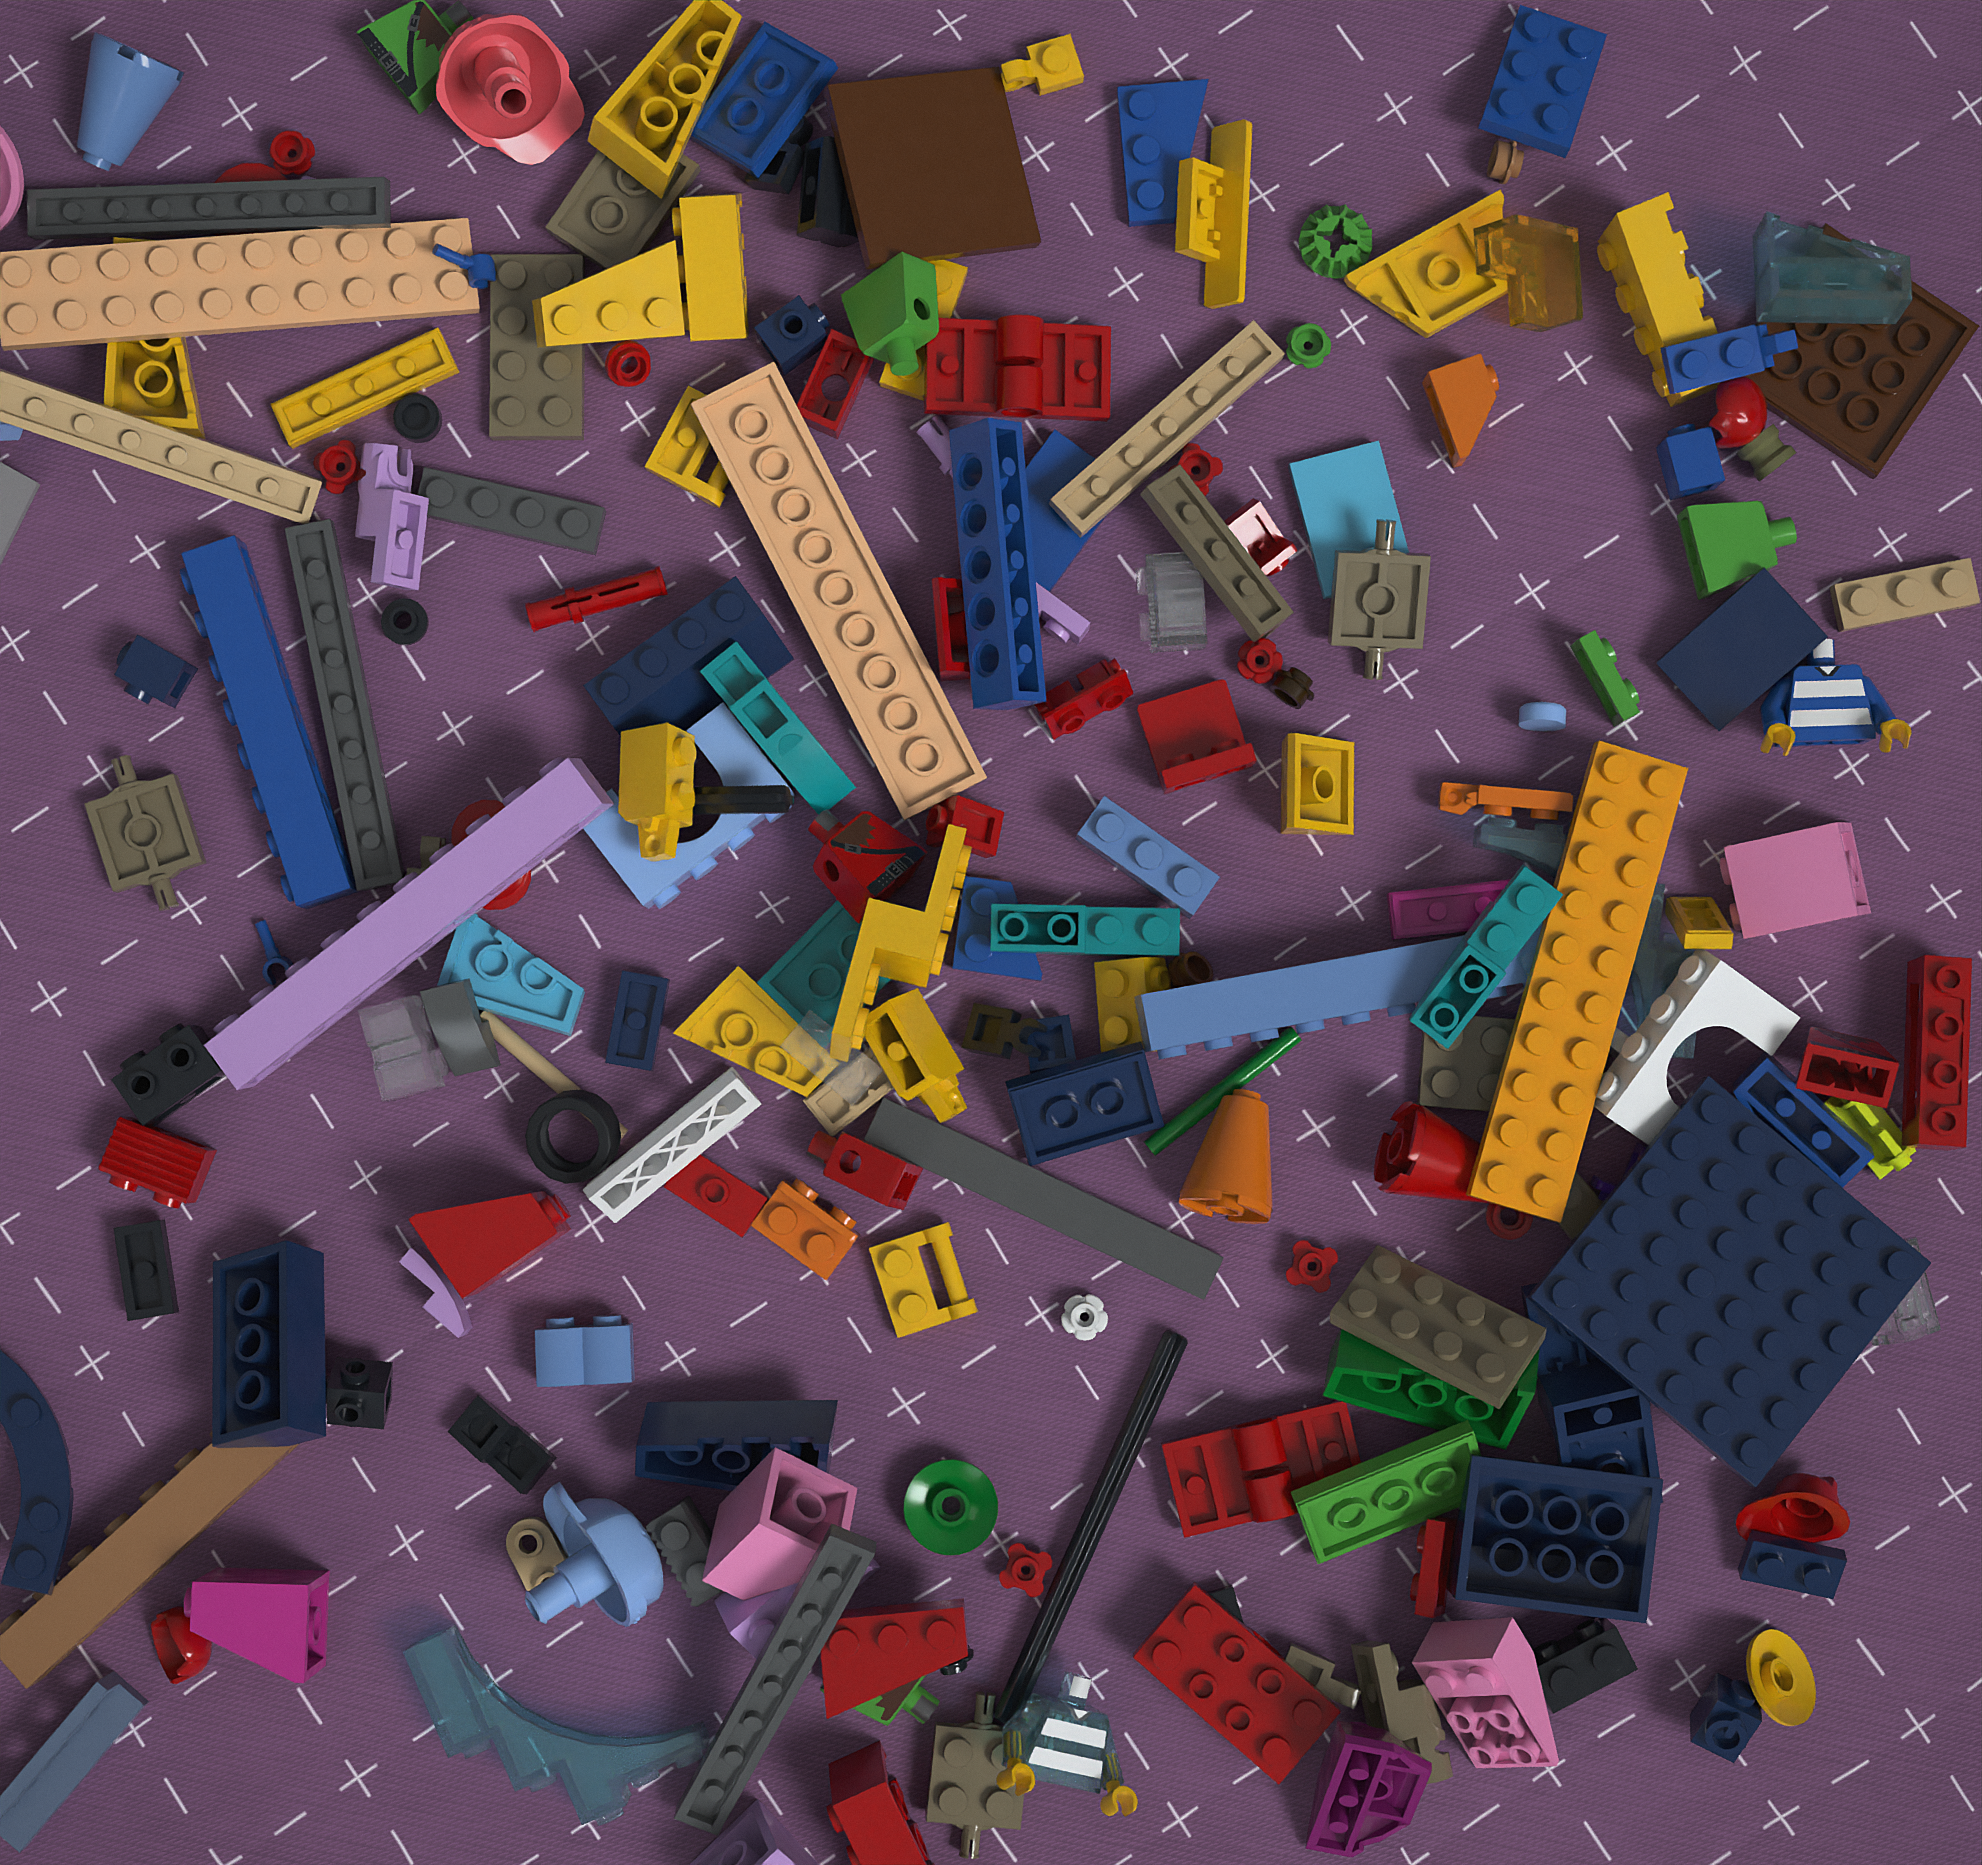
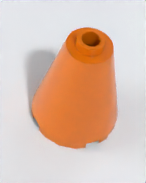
M1245 1089L1233 1090V1095L1222 1097L1180 1190V1206L1211 1218L1213 1217V1212L1228 1215V1221L1265 1224L1269 1221L1273 1212L1269 1106L1260 1101L1261 1095L1259 1093Z

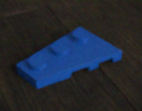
M1209 79L1117 87L1129 227L1175 222L1179 161L1190 158Z

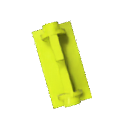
M1830 1097L1824 1102L1825 1105L1872 1147L1875 1157L1867 1165L1879 1180L1893 1169L1900 1171L1912 1162L1910 1156L1916 1152L1915 1148L1901 1146L1902 1132L1882 1107L1837 1097Z

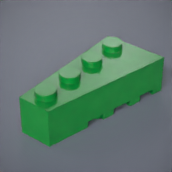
M1340 1328L1329 1354L1323 1396L1440 1431L1468 1420L1477 1442L1506 1450L1536 1392L1540 1349H1538L1501 1408L1498 1409Z

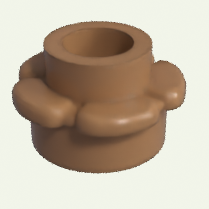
M1497 140L1494 143L1488 161L1487 177L1499 179L1500 184H1506L1510 177H1518L1523 164L1524 151L1517 150L1516 141L1510 140L1508 143Z

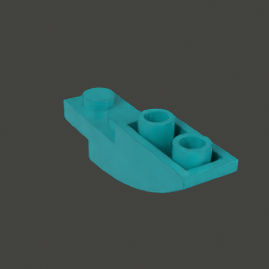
M737 641L700 670L702 675L728 705L732 713L818 815L824 810L832 808L856 788Z
M1522 864L1495 901L1489 902L1457 945L1419 1001L1409 1021L1448 1049L1507 974L1505 969L1563 894Z
M991 904L990 951L1089 956H1179L1180 908Z

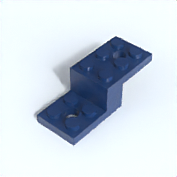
M1537 1283L1521 1286L1525 1318L1546 1328L1545 1340L1539 1347L1536 1389L1539 1406L1554 1435L1558 1465L1600 1470L1608 1463H1619L1620 1465L1616 1470L1618 1473L1660 1478L1650 1402L1526 1298Z

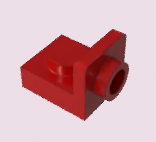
M959 795L949 797L934 805L928 813L926 819V829L928 830L926 845L934 848L943 846L947 827L950 824L967 829L964 845L972 847V854L984 858L994 857L997 853L1004 811Z

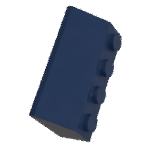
M735 576L583 686L620 737L621 731L669 723L686 731L721 703H724L728 708V705L706 680L700 670L736 641L767 679L791 663L794 658L763 612Z
M285 1240L214 1261L212 1447H285L326 1437L324 1253Z

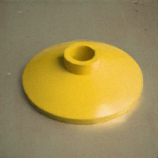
M1769 1629L1756 1634L1750 1641L1747 1649L1746 1670L1757 1702L1765 1713L1779 1724L1795 1726L1804 1723L1811 1716L1816 1700L1814 1676L1805 1654L1791 1637L1781 1631Z

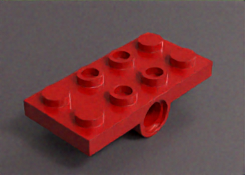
M1007 315L998 318L997 321L938 318L939 332L934 339L925 344L924 414L1107 422L1110 419L1111 326L1044 323L1042 318L1032 315Z
M1339 1400L1161 1443L1184 1538L1252 1521L1256 1523L1268 1522L1297 1514L1298 1511L1291 1491L1361 1463L1347 1404Z
M1193 1582L1133 1653V1658L1278 1785L1341 1713L1340 1708L1286 1662L1284 1657L1266 1639L1250 1627L1247 1628L1195 1582Z

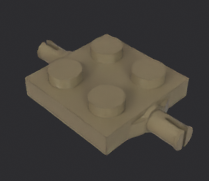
M1383 519L1376 520L1375 547L1362 551L1335 550L1328 643L1332 646H1354L1366 651L1363 678L1373 680V677L1376 680L1383 679L1384 652H1390L1399 648L1423 649L1431 556L1426 553H1403L1393 548L1396 521L1388 519L1386 521Z
M125 755L119 757L120 759L115 758L111 760V764L113 765L119 787L115 788L105 797L84 803L112 891L120 893L140 885L152 886L159 911L169 910L170 907L175 908L179 906V903L176 900L170 880L182 871L206 863L178 775L170 774L152 781L137 780L131 756Z
M976 1692L974 1720H968L959 1724L935 1722L925 1819L926 1822L947 1823L962 1828L959 1856L968 1859L970 1840L971 1859L979 1858L981 1830L990 1828L1021 1830L1024 1794L1020 1796L1015 1794L1016 1783L1006 1790L999 1788L996 1779L1001 1771L1007 1769L1009 1733L1018 1732L1020 1734V1760L1022 1763H1028L1030 1732L1025 1729L1005 1728L992 1722L996 1694L990 1692L986 1693L985 1710L984 1692Z

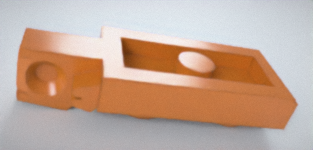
M1441 782L1438 810L1463 815L1473 806L1481 804L1484 805L1483 814L1512 816V807L1531 809L1530 818L1558 820L1559 811L1572 812L1574 795L1566 792Z

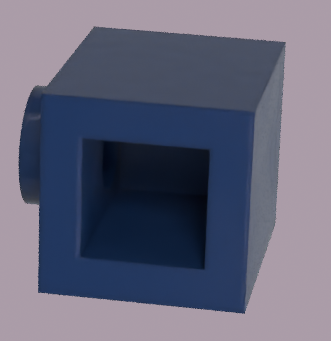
M798 295L755 326L754 329L758 341L785 376L823 348L827 340L825 329L830 324L815 303L807 306Z
M137 634L135 640L126 643L120 651L116 661L119 667L114 675L128 682L123 691L149 705L154 697L176 708L198 668Z

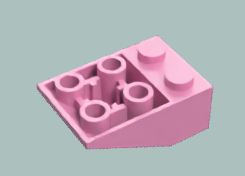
M1514 1618L1433 1622L1412 1664L1476 1768L1557 1766L1559 1758L1535 1654Z

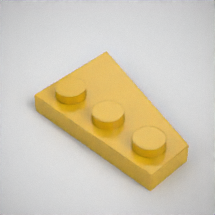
M737 966L673 1033L805 1097H808L840 1064L836 1059L830 1058V1053L807 1033L740 966Z

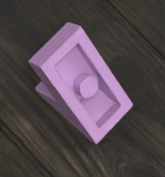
M1036 583L1039 620L1042 618L1046 621V624L1043 626L1044 629L1062 643H1066L1070 639L1078 645L1089 631L1091 622Z

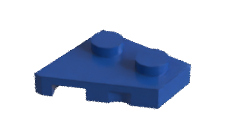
M965 876L952 969L1041 981L1042 971L1036 953L990 951L991 904H1018L1012 883Z

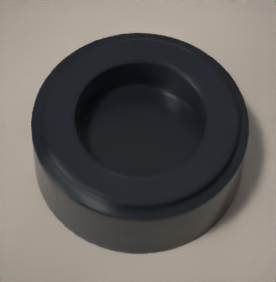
M421 394L408 395L400 400L395 407L393 414L395 427L408 441L425 443L432 440L439 433L442 426V414L438 406L429 397Z

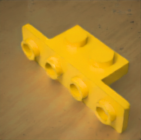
M1245 119L1216 126L1212 129L1210 164L1194 157L1179 161L1175 252L1206 263L1204 306L1210 309L1240 304L1245 299L1252 122Z

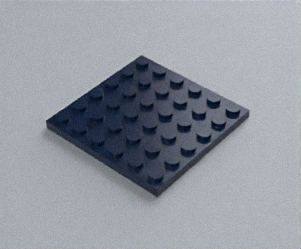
M1706 1076L1701 1079L1526 1298L1750 1487H1757L1930 1266L1931 1262L1710 1076Z

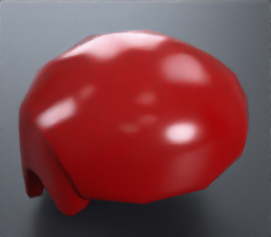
M1745 376L1726 380L1717 385L1716 405L1718 412L1709 421V425L1717 429L1722 435L1720 438L1715 439L1716 446L1721 449L1745 446L1756 439L1765 428L1767 420L1765 396L1761 388L1753 380Z
M177 1606L156 1615L157 1619L151 1622L150 1628L159 1661L170 1683L178 1684L201 1673L210 1660L212 1642L190 1631V1617L185 1616L184 1607Z

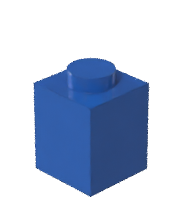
M1686 424L1667 431L1668 437L1656 447L1670 501L1715 490L1725 481L1711 426L1696 430L1695 424Z

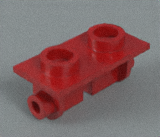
M1115 658L1108 662L1103 659L1077 674L1076 677L1083 687L1082 690L1075 692L1067 680L1046 692L1047 702L1034 704L1042 720H1045L1053 740L1063 734L1076 732L1089 719L1103 711H1111L1118 708L1126 698L1133 695L1125 669H1121Z

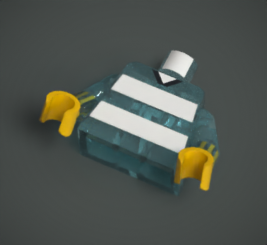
M1065 1671L1058 1698L1033 1693L1027 1703L1004 1725L1002 1730L1001 1765L1007 1769L1001 1771L997 1776L996 1781L999 1788L1006 1790L1016 1783L1015 1794L1017 1796L1031 1791L1034 1788L1035 1780L1100 1794L1101 1788L1108 1792L1100 1803V1808L1105 1815L1112 1816L1118 1812L1117 1800L1121 1804L1122 1814L1125 1817L1136 1810L1138 1805L1136 1794L1131 1788L1121 1786L1124 1783V1777L1111 1725L1109 1724V1717L1098 1709L1086 1705L1092 1682L1091 1678Z

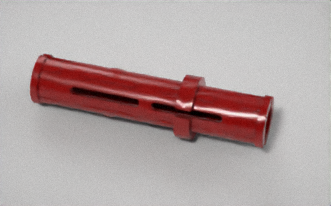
M657 566L654 569L616 578L579 590H575L574 586L565 588L564 594L532 603L528 602L525 603L531 628L533 632H536L539 629L571 620L574 621V624L584 622L583 617L624 607L657 596L668 595L661 568Z

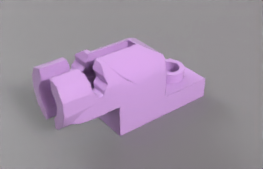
M365 443L362 445L360 468L366 470V475L361 480H358L360 498L355 537L375 541L371 582L403 590H419L429 498L411 494L413 463L410 449L398 451V446Z

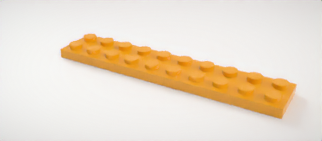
M1600 740L1593 744L1553 885L1563 896L1542 924L1466 1192L1467 1196L1561 1223L1688 768Z

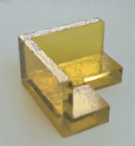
M1512 215L1473 229L1476 275L1507 281L1510 327L1541 333L1582 320L1583 304L1578 228L1523 215Z

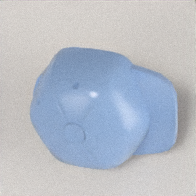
M560 1482L554 1484L543 1498V1508L546 1519L561 1542L567 1559L554 1566L553 1576L530 1591L525 1592V1603L530 1613L537 1621L547 1624L549 1619L572 1604L580 1608L589 1601L594 1600L602 1612L617 1624L625 1627L636 1624L640 1618L646 1615L647 1606L659 1599L664 1587L662 1564L653 1541L634 1514L617 1502L607 1498H587L575 1503Z

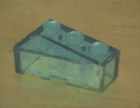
M1766 211L1752 237L1756 322L1896 324L1912 301L1910 256L1853 238L1850 242L1824 235L1822 234L1824 229L1812 225L1805 229L1780 221V215Z

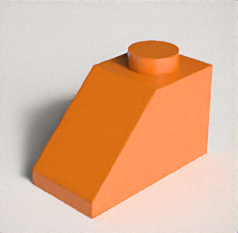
M1481 353L1428 371L1422 382L1453 468L1462 466L1469 456L1497 397L1495 392L1499 391L1496 372L1491 364L1485 366Z

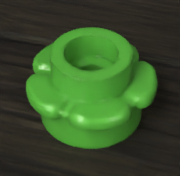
M1306 323L1300 327L1293 328L1286 338V343L1288 344L1286 354L1289 360L1295 365L1302 364L1307 369L1320 366L1323 363L1324 356H1328L1331 350L1330 338L1320 326L1313 323ZM1304 343H1311L1312 349L1306 350L1303 346Z

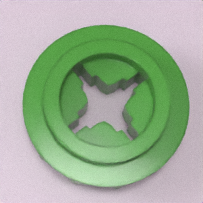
M1326 204L1320 210L1310 214L1303 224L1299 235V250L1306 265L1315 273L1326 278H1345V275L1365 265L1372 251V229L1368 227L1362 213H1356L1349 209L1346 204L1342 206H1328ZM1338 225H1342V239L1349 241V245H1341L1339 250L1336 251L1334 258L1330 257L1332 251L1330 249V242L1325 240L1323 236H1331L1334 229H1337Z

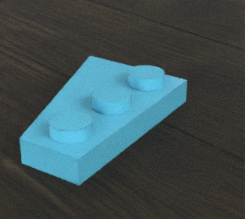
M477 914L472 915L456 928L437 986L470 978L479 1010L564 1035H572L585 995L582 987L539 957H535L519 946L506 934L496 930L479 918Z

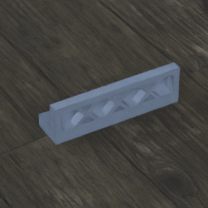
M115 1671L101 1678L93 1685L0 1795V1836L19 1853L30 1844L149 1703L144 1696Z

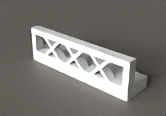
M733 1067L729 1068L589 1182L583 1189L584 1193L614 1223H617L758 1108L761 1102L741 1075Z

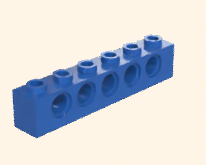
M985 418L949 430L973 709L1011 710L1047 701L1022 423Z

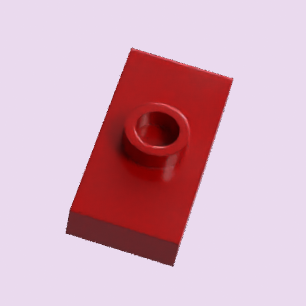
M702 1154L691 1161L664 1185V1188L742 1238L769 1199V1197Z

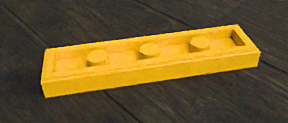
M435 328L270 405L289 446L294 449L399 401L408 395H412L458 374L460 371L441 330Z

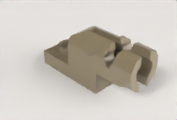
M1366 1640L1351 1644L1367 1725L1387 1730L1431 1762L1432 1772L1427 1784L1453 1777L1449 1752H1439V1750L1435 1749L1440 1740H1445V1731L1441 1727L1437 1703L1422 1680L1416 1679L1397 1682L1398 1663L1394 1653L1390 1650L1389 1643Z

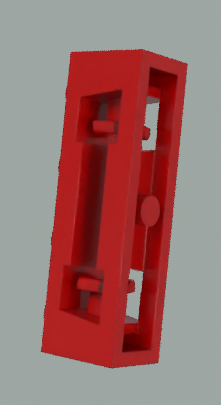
M1923 955L1907 962L1901 1146L1944 1151L1966 1148L1972 958ZM1919 984H1920V1001H1919Z

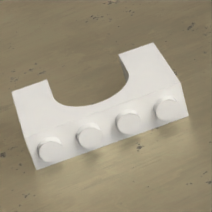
M1696 949L1692 956L1688 957L1681 964L1676 978L1665 993L1653 1002L1646 1019L1637 1031L1626 1039L1621 1053L1607 1072L1603 1073L1594 1107L1649 1145L1679 1108L1668 1092L1666 1076L1670 1059L1676 1048L1685 1038L1706 1027L1724 1026L1734 1029L1772 1056L1801 1017L1704 949Z

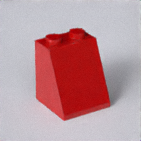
M546 1191L417 1213L408 1219L462 1299L480 1293L571 1230L566 1222L571 1217L568 1209L556 1194L550 1197Z

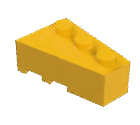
M742 193L679 198L680 207L672 208L674 236H682L684 255H677L679 281L680 284L686 283L687 302L682 303L684 331H690V341L747 338L749 336L747 285L743 261V250H745L740 220Z
M673 240L532 300L537 348L685 335L676 241Z

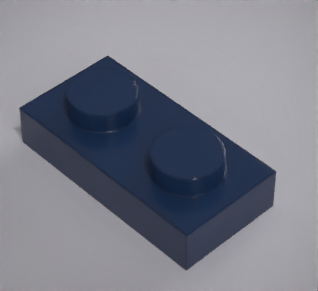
M622 971L605 1063L648 1071L654 1070L670 979Z
M1751 1530L1738 1566V1572L1741 1580L1834 1599L1847 1563V1558L1843 1549Z

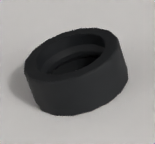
M580 1089L563 1091L541 1104L529 1118L525 1138L528 1154L536 1168L550 1179L568 1184L584 1182L604 1170L618 1153L621 1131L619 1120L612 1107L597 1094ZM563 1110L581 1112L592 1121L597 1130L598 1149L592 1158L585 1162L574 1163L565 1160L555 1151L550 1142L549 1123L556 1114Z

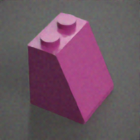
M217 1567L192 1581V1587H188L186 1590L184 1614L186 1617H190V1631L294 1683H305L326 1666L330 1570Z

